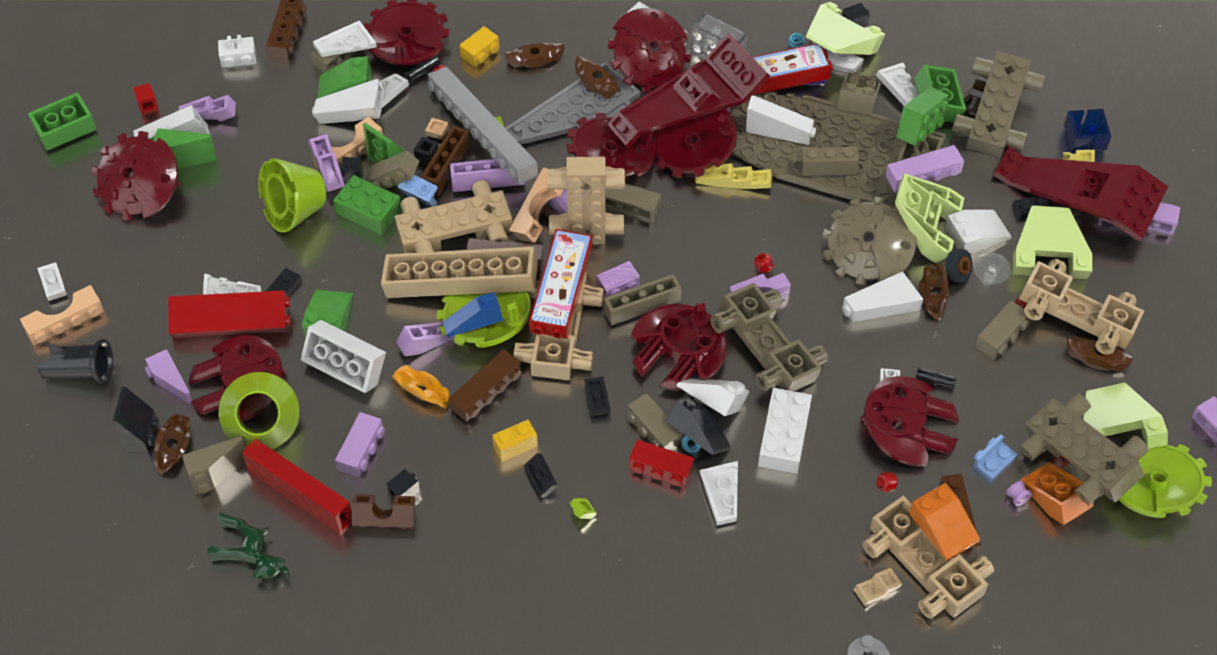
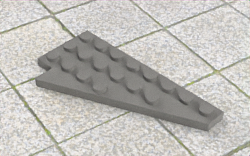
M605 61L600 66L616 80L620 87V90L614 96L606 99L601 94L587 89L581 80L578 79L505 127V129L520 145L566 134L570 128L577 129L579 126L577 120L585 117L587 120L596 118L595 113H605L606 117H614L620 110L640 97L641 91L634 85L630 87L622 81L624 77L618 71H614L613 67ZM594 73L592 75L594 78L602 77L600 73Z

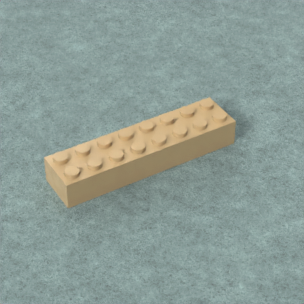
M534 247L386 254L381 286L386 298L535 291L538 259Z

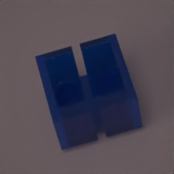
M1104 109L1087 110L1083 124L1081 123L1085 113L1084 110L1068 111L1064 127L1071 152L1088 150V148L1095 151L1107 150L1112 136Z

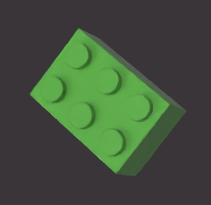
M923 65L914 78L918 94H921L928 87L948 94L947 102L949 104L943 115L944 122L955 123L957 114L963 115L966 111L955 69Z
M928 87L907 103L903 108L896 137L914 146L924 141L929 134H932L934 130L943 125V115L949 104L947 102L949 95L935 88Z
M78 92L28 113L31 124L46 151L97 130L93 117Z
M355 175L351 177L333 200L336 214L380 235H383L395 219V216L401 211L400 196Z

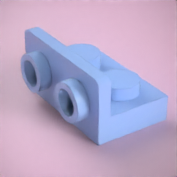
M415 175L413 178L398 185V188L404 195L415 197L418 202L429 207L437 205V201L434 199V194L438 189L436 185Z
M1001 434L996 439L993 437L986 445V448L984 450L980 449L973 458L975 461L972 468L989 482H992L1018 456L1017 453L1003 443L1004 436Z

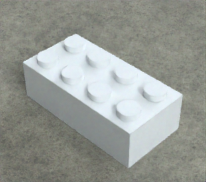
M320 320L308 327L301 361L366 393L378 385L386 352Z
M773 388L758 467L798 474L812 398L811 394Z

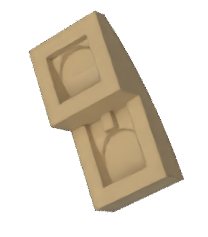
M888 568L876 573L872 579L857 584L853 590L866 606L898 589L902 583L893 570Z

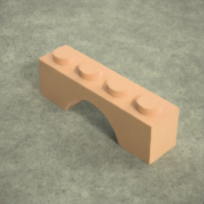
M369 116L355 125L356 136L351 143L343 147H331L335 153L339 169H341L343 157H360L367 153L363 130L365 122L383 134L382 128ZM312 156L314 166L318 169L315 159Z
M542 168L509 229L519 240L531 243L536 242L543 229L539 223L540 210L550 199L561 196L564 190L548 189V168Z
M89 285L73 293L71 305L62 313L46 315L37 310L20 318V321L34 346L92 317L98 316L104 310L92 286Z

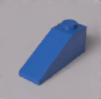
M495 292L474 298L444 320L443 324L447 337L503 321Z

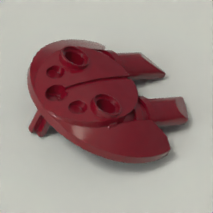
M697 303L695 306L686 304L663 305L647 312L638 320L632 330L631 338L637 343H645V346L635 356L632 363L642 377L655 361L664 354L669 359L673 358L677 365L659 385L660 388L679 391L681 388L676 386L678 382L688 380L696 373L699 380L705 381L720 369L726 356V337L724 332L717 333L713 329L711 324L712 316L706 312L705 303Z
M252 335L232 337L217 344L212 348V353L215 355L214 358L193 366L188 384L191 386L221 375L225 386L221 387L218 391L194 399L191 402L200 414L205 415L219 409L221 397L227 387L243 375L253 372H265L274 374L284 380V376L287 373L282 367L279 353L268 341ZM253 393L245 397L239 408L241 421H247L262 412L273 399L263 393Z
M895 376L879 382L866 399L864 414L860 417V421H864L863 425L867 426L874 442L887 455L901 463L921 467L927 465L929 458L925 448L948 455L958 441V438L930 431L927 427H924L927 419L926 415H932L956 423L959 422V418L953 403L931 397L932 386L916 378Z

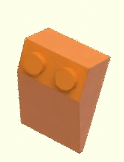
M1051 462L1046 463L1019 480L1025 484V489L1032 493V497L1051 518L1063 525L1094 506V502L1086 505L1075 493V490L1083 481Z
M946 483L912 502L909 512L910 516L946 561L980 542L981 539L961 502Z

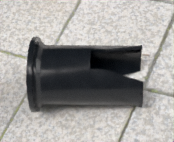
M99 339L95 344L46 343L43 346L49 348L53 359L36 364L37 372L42 379L95 378L98 383H106L110 379L113 370V352L110 343L106 339Z

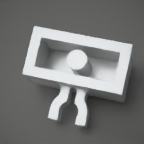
M237 35V39H231V36H227V40H218L219 59L222 68L257 64L253 37L241 38V35Z

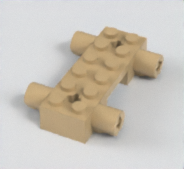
M567 157V167L547 170L548 189H567V213L549 215V235H554L555 229L593 235L594 245L605 244V235H624V215L605 213V189H625L624 169L605 166V157Z
M480 180L472 185L474 197L420 209L417 198H405L400 203L403 214L395 216L396 229L403 252H434L441 249L440 240L475 232L477 239L488 238L493 241L508 242L506 233H510L512 217L503 191L492 193L489 182Z
M1056 259L1051 260L1046 265L1038 261L1019 298L1027 303L1024 309L1025 315L1031 320H1040L1044 313L1047 312L1098 337L1095 346L1103 354L1113 353L1116 346L1126 349L1144 313V310L1135 307L1137 303L1135 295L1126 291L1116 298L1109 294L1104 304L1069 288L1073 277L1065 274L1067 269L1064 264L1065 262Z
M585 273L568 339L536 334L535 343H515L514 358L521 363L531 364V376L570 380L572 369L591 371L593 352L576 349L583 305L602 307L604 288H595L587 285V273ZM536 281L535 291H527L530 299H536L540 281Z
M903 495L872 518L870 530L874 534L862 542L863 548L872 558L878 557L889 549L927 589L930 594L918 602L919 609L927 618L932 619L944 609L955 618L985 595L988 583L984 579L994 572L993 565L986 556H980L970 564L960 554L946 561L910 516L909 512L912 504Z

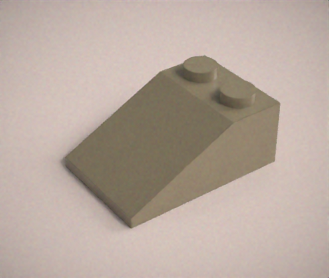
M242 436L182 455L195 495L207 493L211 489L216 488L245 463L242 454L245 448Z

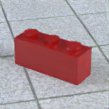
M641 440L636 441L629 457V469L637 474L643 473L651 476L653 479L664 480L674 486L686 487L694 463L693 457Z

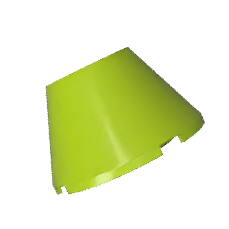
M272 158L263 163L258 180L259 197L264 200L266 209H263L264 214L275 230L279 232L291 231L324 206L326 187L321 174L316 169L277 158Z
M253 372L237 378L227 387L219 404V420L224 433L229 439L242 436L245 447L257 439L269 448L275 449L291 437L299 421L300 409L295 392L286 381L270 373ZM250 394H266L276 403L278 418L272 428L257 432L248 429L242 423L239 408L244 398Z

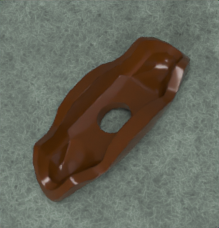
M564 43L524 45L506 52L505 56L509 64L514 68L520 66L528 68L542 67L551 61H559L564 52ZM540 51L538 54H531V52Z
M577 55L575 71L587 89L601 94L606 99L611 98L620 90L616 80L604 68ZM594 73H600L602 77L594 78L592 75Z
M941 263L925 267L923 278L919 282V293L923 298V303L929 314L938 321L943 317L949 297V281ZM940 287V293L931 294L933 288Z
M1068 338L1067 350L1070 357L1079 359L1085 365L1094 369L1121 372L1127 369L1134 359L1118 348H1115L1111 354L1098 355L1094 351L1097 341L1093 339Z
M171 415L158 432L155 442L154 461L159 475H163L170 470L186 450L190 438V419L187 416ZM174 439L177 442V446L169 448L166 445V441Z

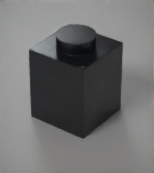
M862 3L844 8L842 16L861 27L868 26L870 13Z
M421 137L414 148V157L419 160L418 165L428 166L438 150V142Z
M343 157L340 172L345 185L353 175L362 178L363 167L361 158Z
M406 469L386 483L388 493L393 498H395V495L414 496L420 491L419 479L414 473L410 474Z

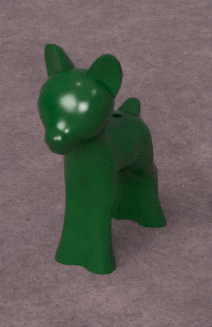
M222 512L219 513L218 519L221 522V527L240 531L245 540L241 548L209 546L207 555L210 556L211 562L240 561L256 564V569L253 573V578L257 581L272 579L280 572L289 574L283 558L262 555L260 553L265 534L269 531V528H255L249 526L245 520L231 517Z

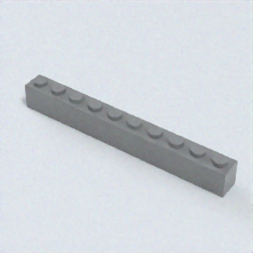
M447 67L428 74L429 82H427L429 90L436 94L438 100L442 101L448 110L452 111L455 118L463 123L464 128L472 133L474 139H477L482 147L490 152L491 157L499 162L501 168L508 172L511 179H515L518 184H521L538 176L535 159Z

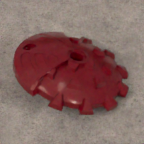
M396 0L386 2L388 6L382 10L374 9L370 13V16L373 17L371 23L364 24L365 29L374 39L377 46L368 50L380 60L396 65H413L433 58L443 49V45L440 44L442 39L449 38V29H444L443 25L448 19L444 13L439 15L434 10L437 6L431 2L424 5L417 3V0H407V2L399 3Z
M653 8L635 9L623 15L612 28L617 32L614 40H608V49L613 50L615 60L610 61L614 71L620 69L624 74L625 78L622 81L630 87L633 83L642 86V92L644 93L651 92L652 88H658L681 74L685 62L690 63L691 53H686L684 42L688 41L687 34L673 17L663 11ZM649 46L654 48V52L650 50Z
M726 109L654 131L655 155L657 154L659 158L656 165L660 170L665 168L672 170V175L677 178H682L683 173H694L695 177H700L705 174L704 170L711 166H721L732 154L737 141V128L731 114Z
M595 113L596 118L589 120L582 117L577 120L579 126L576 130L569 129L567 137L572 139V144H567L568 154H574L575 157H605V166L625 170V180L627 179L626 176L633 174L638 177L642 176L653 164L655 145L652 137L654 131L641 135L629 148L625 146L608 126L613 117H606L605 113Z
M138 131V137L128 138L126 133L117 136V143L110 148L108 146L102 148L100 154L103 157L99 166H93L92 176L97 177V187L93 188L94 196L103 199L106 203L103 209L107 213L112 215L115 210L122 213L121 219L126 221H132V215L142 214L143 219L155 215L169 202L174 191L182 186L178 179L177 160L170 146L161 138H158L156 142L148 139L149 133L144 131Z

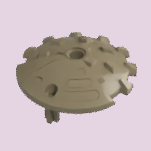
M873 197V202L861 203L860 198L851 200V207L843 212L839 209L834 211L831 218L835 221L831 229L825 228L823 232V239H828L829 250L824 251L827 261L833 259L838 267L834 272L841 278L845 274L856 278L854 284L865 286L866 280H877L880 282L902 271L904 272L911 263L916 250V237L909 231L896 205L894 208L883 204L884 199L880 197ZM867 236H872L874 238L870 242H866L864 240V238Z

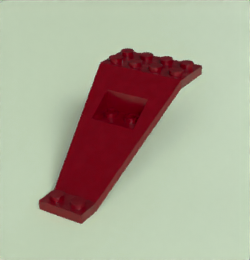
M728 33L705 59L620 110L608 123V126L625 146L630 148L643 134L746 103L767 81L770 75Z
M1010 146L1005 150L992 175L1009 186L1109 220L1137 241H1141L1144 238L1168 188L1166 184L1139 165L1026 157Z

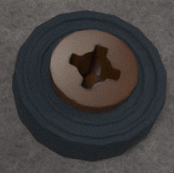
M954 249L946 258V273L951 281L964 282L972 273V257L965 249Z

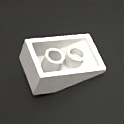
M962 210L947 217L946 232L954 240L957 249L962 248L969 253L1012 238L994 210Z
M692 378L678 382L676 385L724 416L739 412L750 392L745 389L744 384L738 381L711 379L704 381Z

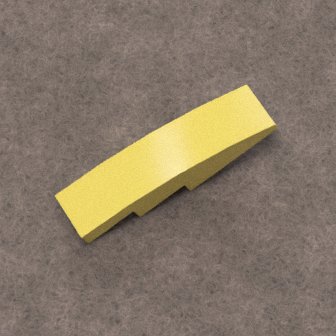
M732 163L722 164L719 167L713 165L704 170L705 174L703 176L696 177L695 180L698 184L724 188H771L772 171L771 169L753 171L752 166L734 168Z

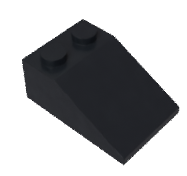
M122 386L112 420L125 452L148 454L150 446L154 444V430L158 428L159 418L156 417L153 408L127 387Z
M695 397L679 400L675 403L666 419L669 424L711 455L730 449L731 446L709 407Z

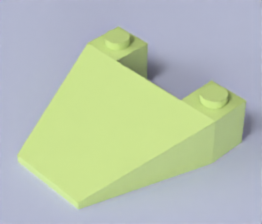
M832 2L820 5L806 38L833 53L871 55L878 52L885 33L881 32L880 28L876 26L863 28L841 16L842 10L838 9V6Z
M903 174L895 201L896 207L909 231L916 237V244L921 254L934 263L947 258L948 254L952 251L954 240L937 229L939 217L941 216L947 221L948 215L962 211L964 197L951 188Z
M1031 206L1012 256V275L1031 276L1035 268V256L1068 258L1069 276L1073 277V279H1088L1092 273V252L1070 209Z
M1126 383L1086 391V399L1091 404V408L1084 413L1083 420L1102 435L1109 436L1141 429L1144 441L1149 449L1167 445L1168 431L1162 415Z

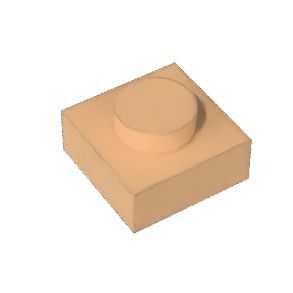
M431 118L425 129V135L442 140L449 127L448 122Z

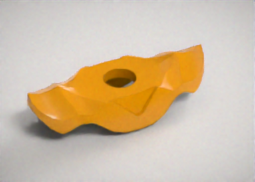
M409 365L400 367L392 375V378L402 388L414 396L447 409L449 404L448 388L443 387L433 375L425 371L414 370ZM417 386H422V387H424L426 390H425V391H422V390H421L419 387H417Z

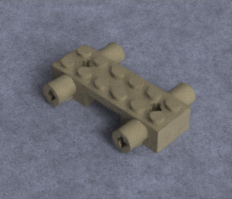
M1000 51L996 52L994 61L976 57L971 73L987 79L975 119L957 114L952 130L969 137L966 149L1001 158L1004 147L1008 148L1010 146L1017 150H1023L1027 133L1010 129L1022 89L1040 92L1045 79V75L1028 71L1031 60Z
M752 283L724 295L719 307L720 313L711 317L713 329L717 333H722L731 328L737 332L765 368L764 371L757 373L755 377L757 386L762 391H768L776 386L780 389L796 391L815 382L822 369L820 365L825 364L828 360L826 350L823 349L822 345L807 350L799 339L790 343L772 320L776 313V308L782 305V295L777 289L762 293L757 285Z
M1080 393L1073 396L1065 405L1055 398L1051 399L1025 423L1030 436L1019 446L1020 450L1031 461L1046 450L1057 458L1062 455L1081 470L1086 479L1075 490L1081 501L1086 503V505H1090L1104 494L1115 503L1145 476L1138 460L1149 451L1148 446L1141 438L1134 436L1120 448L1080 417L1091 408V404Z

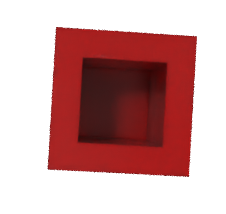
M150 83L133 87L141 114L158 110Z

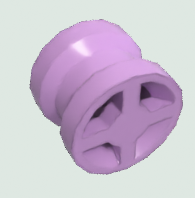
M1022 481L1014 483L1006 491V494L1013 498V503L1016 506L1024 504L1032 496V493L1025 489V484Z

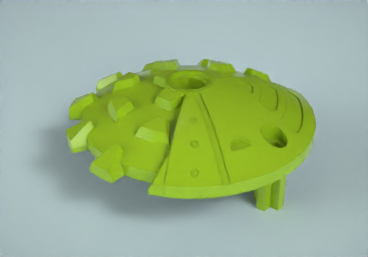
M528 292L495 293L503 321L454 335L455 339L453 341L455 344L462 346L465 342L476 343L477 347L483 348L502 343L513 337L525 326L530 317L531 300ZM489 293L445 295L442 302L446 304L443 310H437V320H446L474 298ZM443 325V326H441V327H439V328H440L442 334H443L444 336H446V335H447V334H446V330H445V327H444V325Z
M1179 444L1178 447L1164 445L1150 448L1138 460L1145 476L1118 500L1129 509L1149 517L1164 518L1166 513L1179 512L1181 516H1184L1191 512L1189 507L1195 503L1201 505L1205 503L1208 495L1203 494L1204 487H1211L1212 478L1211 476L1204 475L1202 469L1207 467L1205 461L1202 458L1195 460L1188 454L1190 448Z

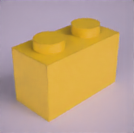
M483 26L459 45L460 57L476 67L498 51L500 48L499 36Z
M529 419L492 435L493 447L501 462L538 447L537 434Z

